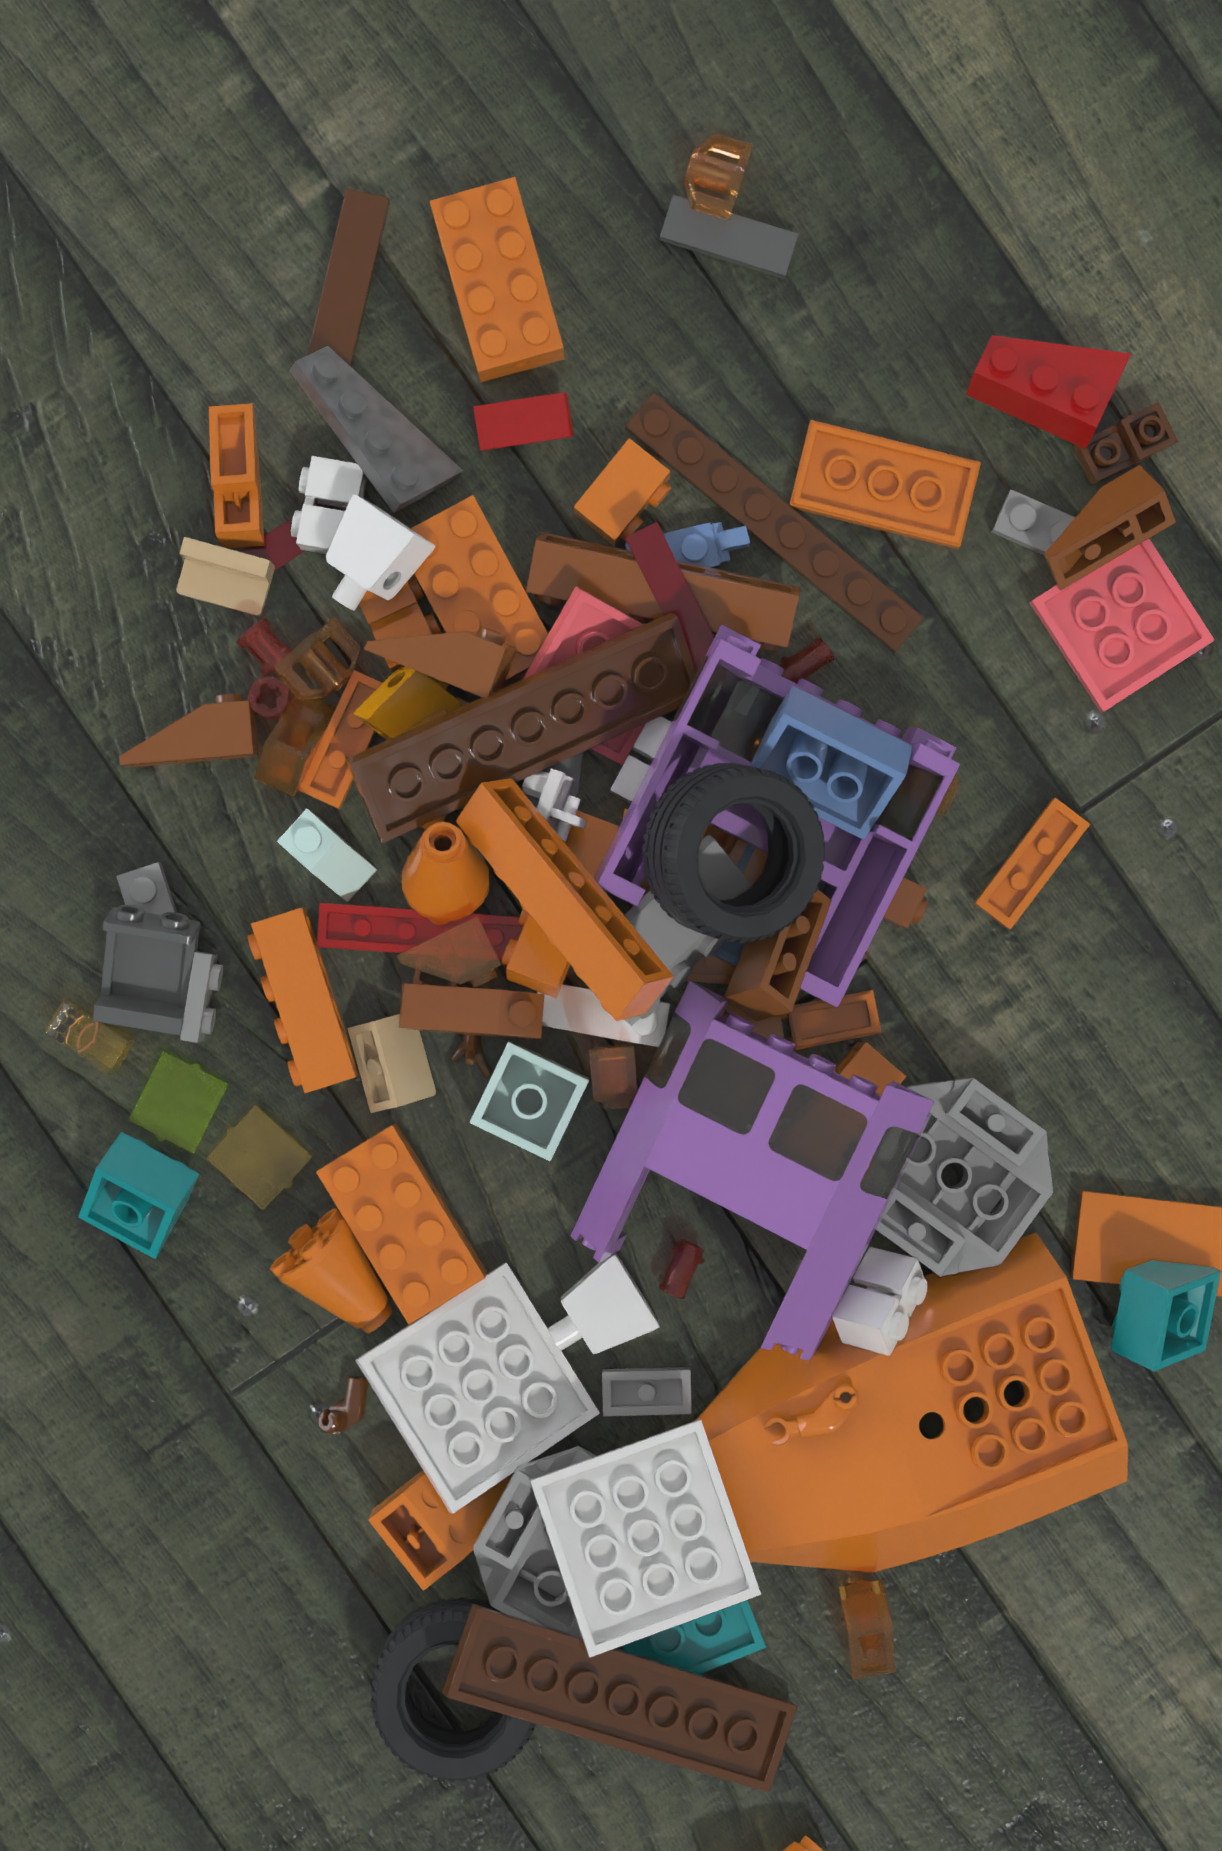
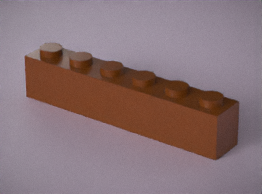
M540 532L536 538L526 592L536 594L538 601L549 604H561L562 600L569 599L576 586L640 623H647L649 618L658 619L664 616L632 551ZM677 561L714 638L722 624L760 644V649L776 651L778 646L788 648L799 600L800 587Z

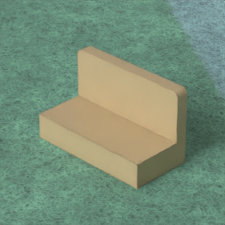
M184 537L179 554L185 560L176 589L177 593L247 614L261 616L275 569L273 563L267 559Z
M400 1014L347 1028L370 1113L403 1106L436 1094L420 1031L399 1028Z

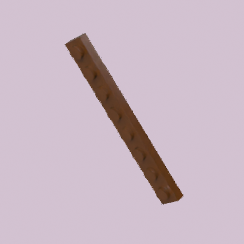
M655 393L650 396L625 426V430L741 527L746 526L747 532L893 653L900 648L924 619L923 616Z

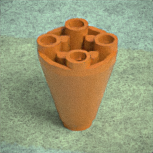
M437 822L423 832L407 857L402 869V891L408 904L421 916L428 918L434 924L445 925L450 921H457L471 915L484 902L489 893V868L482 854L470 843L458 827L448 822Z
M337 1208L328 1211L312 1229L308 1224L297 1229L288 1239V1243L292 1247L288 1252L277 1258L270 1267L273 1274L283 1284L352 1327L362 1328L365 1333L375 1331L392 1313V1308L387 1304L388 1297L368 1258Z

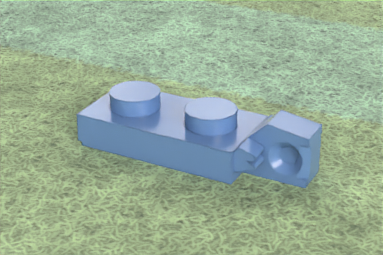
M709 522L663 534L676 561L714 569L720 568L721 564L731 561L730 551L747 548L750 544L746 526L723 531L722 522L713 524ZM626 542V543H625V548H626V550L631 551V549H630L628 543Z

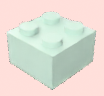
M510 1040L470 1123L551 1161L589 1082V1078Z

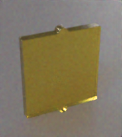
M255 1105L235 1128L230 1127L227 1129V1137L206 1159L259 1208L264 1210L284 1188H290L293 1185L292 1179L313 1156L258 1105Z

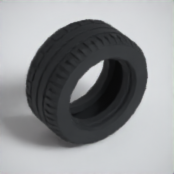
M716 763L705 765L703 768L698 767L693 772L684 774L683 778L680 777L675 781V785L672 784L667 788V792H664L660 797L661 801H657L655 804L654 812L651 811L649 817L651 820L647 822L645 827L647 830L643 837L645 843L642 845V851H644L642 861L645 862L643 869L644 873H646L645 879L647 884H650L651 894H654V899L657 903H660V907L663 911L667 912L669 917L675 919L683 927L727 942L735 941L738 943H749L755 940H763L766 937L769 938L775 935V932L779 933L785 927L790 926L793 919L796 920L800 917L801 912L805 911L807 904L811 902L814 893L817 891L818 882L820 883L821 874L824 869L823 861H825L821 821H818L819 816L817 811L814 810V805L811 801H808L807 795L802 792L801 788L794 785L790 779H786L785 776L776 774L773 771L731 763ZM747 803L760 816L768 833V857L763 873L749 890L734 899L718 900L707 890L699 873V846L705 829L717 814L735 804Z
M455 1597L449 1598V1600L441 1599L436 1603L433 1601L428 1603L427 1606L419 1607L416 1612H411L407 1618L405 1617L401 1620L400 1625H397L388 1636L379 1655L372 1679L373 1718H376L375 1725L379 1729L380 1737L385 1740L384 1744L391 1749L394 1756L399 1757L400 1762L408 1764V1768L417 1770V1773L421 1775L427 1774V1777L431 1779L433 1777L438 1778L439 1781L448 1779V1782H455V1780L465 1782L466 1779L477 1780V1777L484 1778L488 1776V1773L493 1774L497 1772L499 1768H504L507 1762L514 1760L516 1754H520L536 1726L535 1723L497 1713L485 1725L467 1732L446 1731L429 1723L415 1708L409 1691V1676L414 1665L433 1650L447 1645H459L472 1604L501 1612L488 1605L485 1601L478 1602L477 1599L466 1600L463 1597H460V1599H455Z

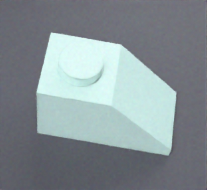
M306 809L277 841L304 867L346 902H349L377 871L372 864L309 809Z

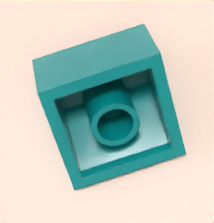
M121 1132L96 1167L78 1218L156 1259L188 1202L199 1174L189 1169L184 1163L173 1160L149 1147L145 1142Z
M1155 1260L1126 1269L1119 1287L1121 1296L1118 1312L1112 1324L1114 1334L1111 1351L1153 1372L1206 1351L1221 1270L1214 1267Z

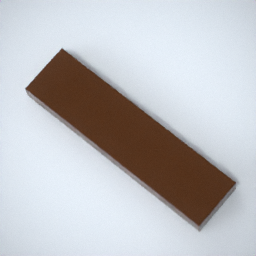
M346 188L307 355L329 346L352 367L389 210V198Z

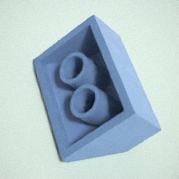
M792 685L773 716L750 766L770 770L785 776L786 779H790L794 785L801 788L802 792L807 795L808 801H811L814 805V810L817 811L819 818L864 840L906 777L912 746Z

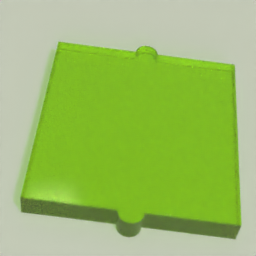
M163 1051L129 1121L156 1134V1138L159 1141L166 1139L194 1153L229 1084L201 1070L199 1063L191 1065Z

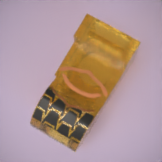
M67 1000L61 1002L44 1030L53 1039L91 1062L92 1066L106 1075L117 1073L136 1042V1039L111 1024L93 1021V1013L90 1014Z

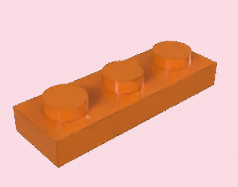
M356 670L353 671L299 787V791L341 809L354 781L346 759L367 750L376 733L353 713L382 682Z
M1052 798L973 904L1007 930H1011L1089 827L1090 823L1057 798Z

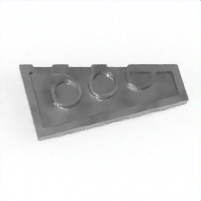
M329 346L295 361L289 372L393 513L457 480L463 472L453 460Z

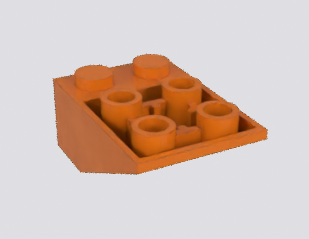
M422 1470L374 1507L368 1521L424 1591L473 1551L475 1541L513 1473L455 1513H449L427 1475Z

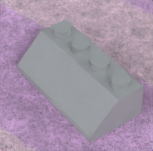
M708 834L701 841L698 850L699 873L707 890L718 900L734 899L749 890L752 885L717 841ZM651 891L640 900L638 906H634L624 916L669 969L674 978L646 1014L624 1019L630 1026L640 1018L645 1019L650 1016L658 1007L660 998L671 987L677 988L682 985L690 976L692 967L703 956L709 957L714 954L723 942V940L698 933L678 924L675 919L669 917L667 912L662 910L660 903L656 902Z

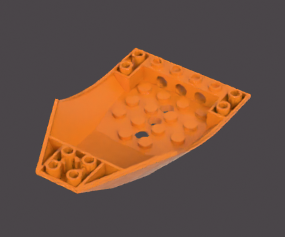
M1036 1232L1021 1237L1001 1265L963 1271L941 1277L935 1272L924 1275V1279L927 1281L925 1299L920 1305H916L911 1317H908L909 1326L907 1333L901 1341L898 1340L890 1356L842 1343L832 1319L817 1352L809 1361L800 1358L803 1350L799 1349L797 1355L783 1350L781 1344L778 1343L771 1350L759 1348L698 1416L696 1420L702 1421L750 1562L877 1572L918 1561L1005 1532L1127 1482L1128 1443L1068 1279ZM1018 1380L1023 1385L1024 1396L1018 1404L1010 1406L1005 1401L1004 1390L1008 1383ZM839 1385H850L857 1391L860 1398L857 1409L833 1433L802 1439L799 1435L790 1437L781 1446L771 1444V1442L781 1440L785 1436L786 1430L783 1425L777 1423L764 1429V1425L768 1420L781 1418L787 1422L797 1420L799 1415L814 1413L833 1389ZM979 1397L983 1402L984 1412L980 1419L969 1422L963 1414L964 1405L968 1399ZM929 1412L939 1414L943 1420L942 1432L939 1436L932 1439L925 1438L919 1430L920 1419Z

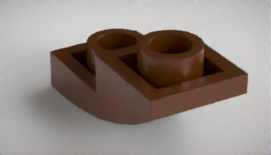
M1158 402L1094 434L1086 449L1074 445L1073 449L1092 486L1176 444L1178 440Z

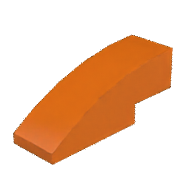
M253 403L209 407L211 486L214 492L215 534L219 546L227 549L265 546L260 465Z

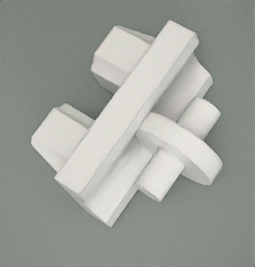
M551 768L549 773L540 771L525 778L522 792L540 799L536 809L559 837L566 841L571 826L584 829L587 820L575 816L581 799L569 795L574 779L566 776L563 772Z

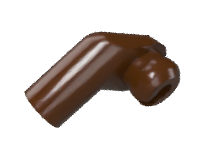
M347 1376L345 1398L330 1408L325 1409L319 1415L318 1425L323 1432L338 1435L344 1433L363 1419L368 1390V1380L366 1377Z

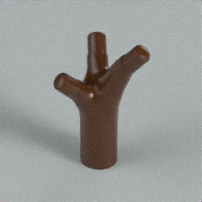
M463 1034L462 1041L457 1050L451 1055V1059L457 1062L465 1055L467 1065H473L475 1061L486 1078L490 1077L492 1071L485 1061L481 1036Z

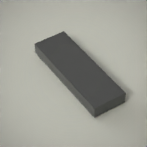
M673 195L660 234V241L785 280L799 234Z

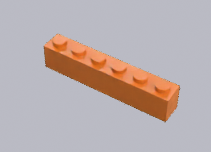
M512 778L481 783L456 820V823L467 835L470 843L481 852L493 867L495 874L506 883L520 901L522 908L534 918L546 933L548 940L559 949L571 964L576 975L587 984L600 1000L606 1012L611 1014L616 1021L646 1014L674 978L673 974Z

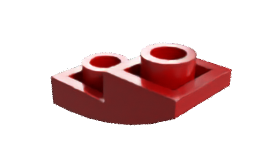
M567 392L473 407L480 451L574 437Z

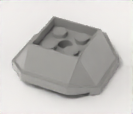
M972 1077L906 1086L934 1101L929 1111L932 1114L876 1230L914 1258H917L918 1261L940 1277L1001 1265L1053 1193L1047 1132ZM899 1127L888 1128L872 1157L863 1179L886 1190L913 1132ZM949 1163H959L963 1168L962 1180L954 1186H946L941 1178L943 1168Z
M577 1446L516 1468L473 1545V1551L492 1607L504 1614L582 1637L530 1480L593 1458L596 1455Z

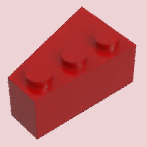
M992 335L974 371L966 395L1086 449L1132 353Z

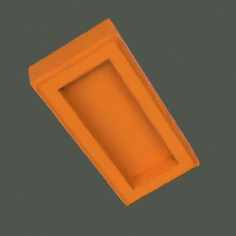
M873 990L844 995L838 1008L822 1000L796 1004L792 1012L788 1013L793 1044H795L794 1050L881 1033Z

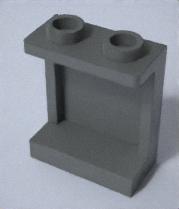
M135 905L112 907L103 921V930L107 931L101 995L94 1004L93 1021L181 1036L194 952H197L200 921L188 920L186 915L176 912H167L162 915L146 913L143 908Z

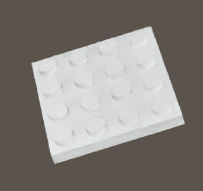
M507 1263L498 1266L489 1272L482 1281L414 1321L355 1360L449 1513H455L515 1472L518 1466L528 1463L600 1414Z
M701 1420L693 1421L530 1480L589 1657L761 1595Z

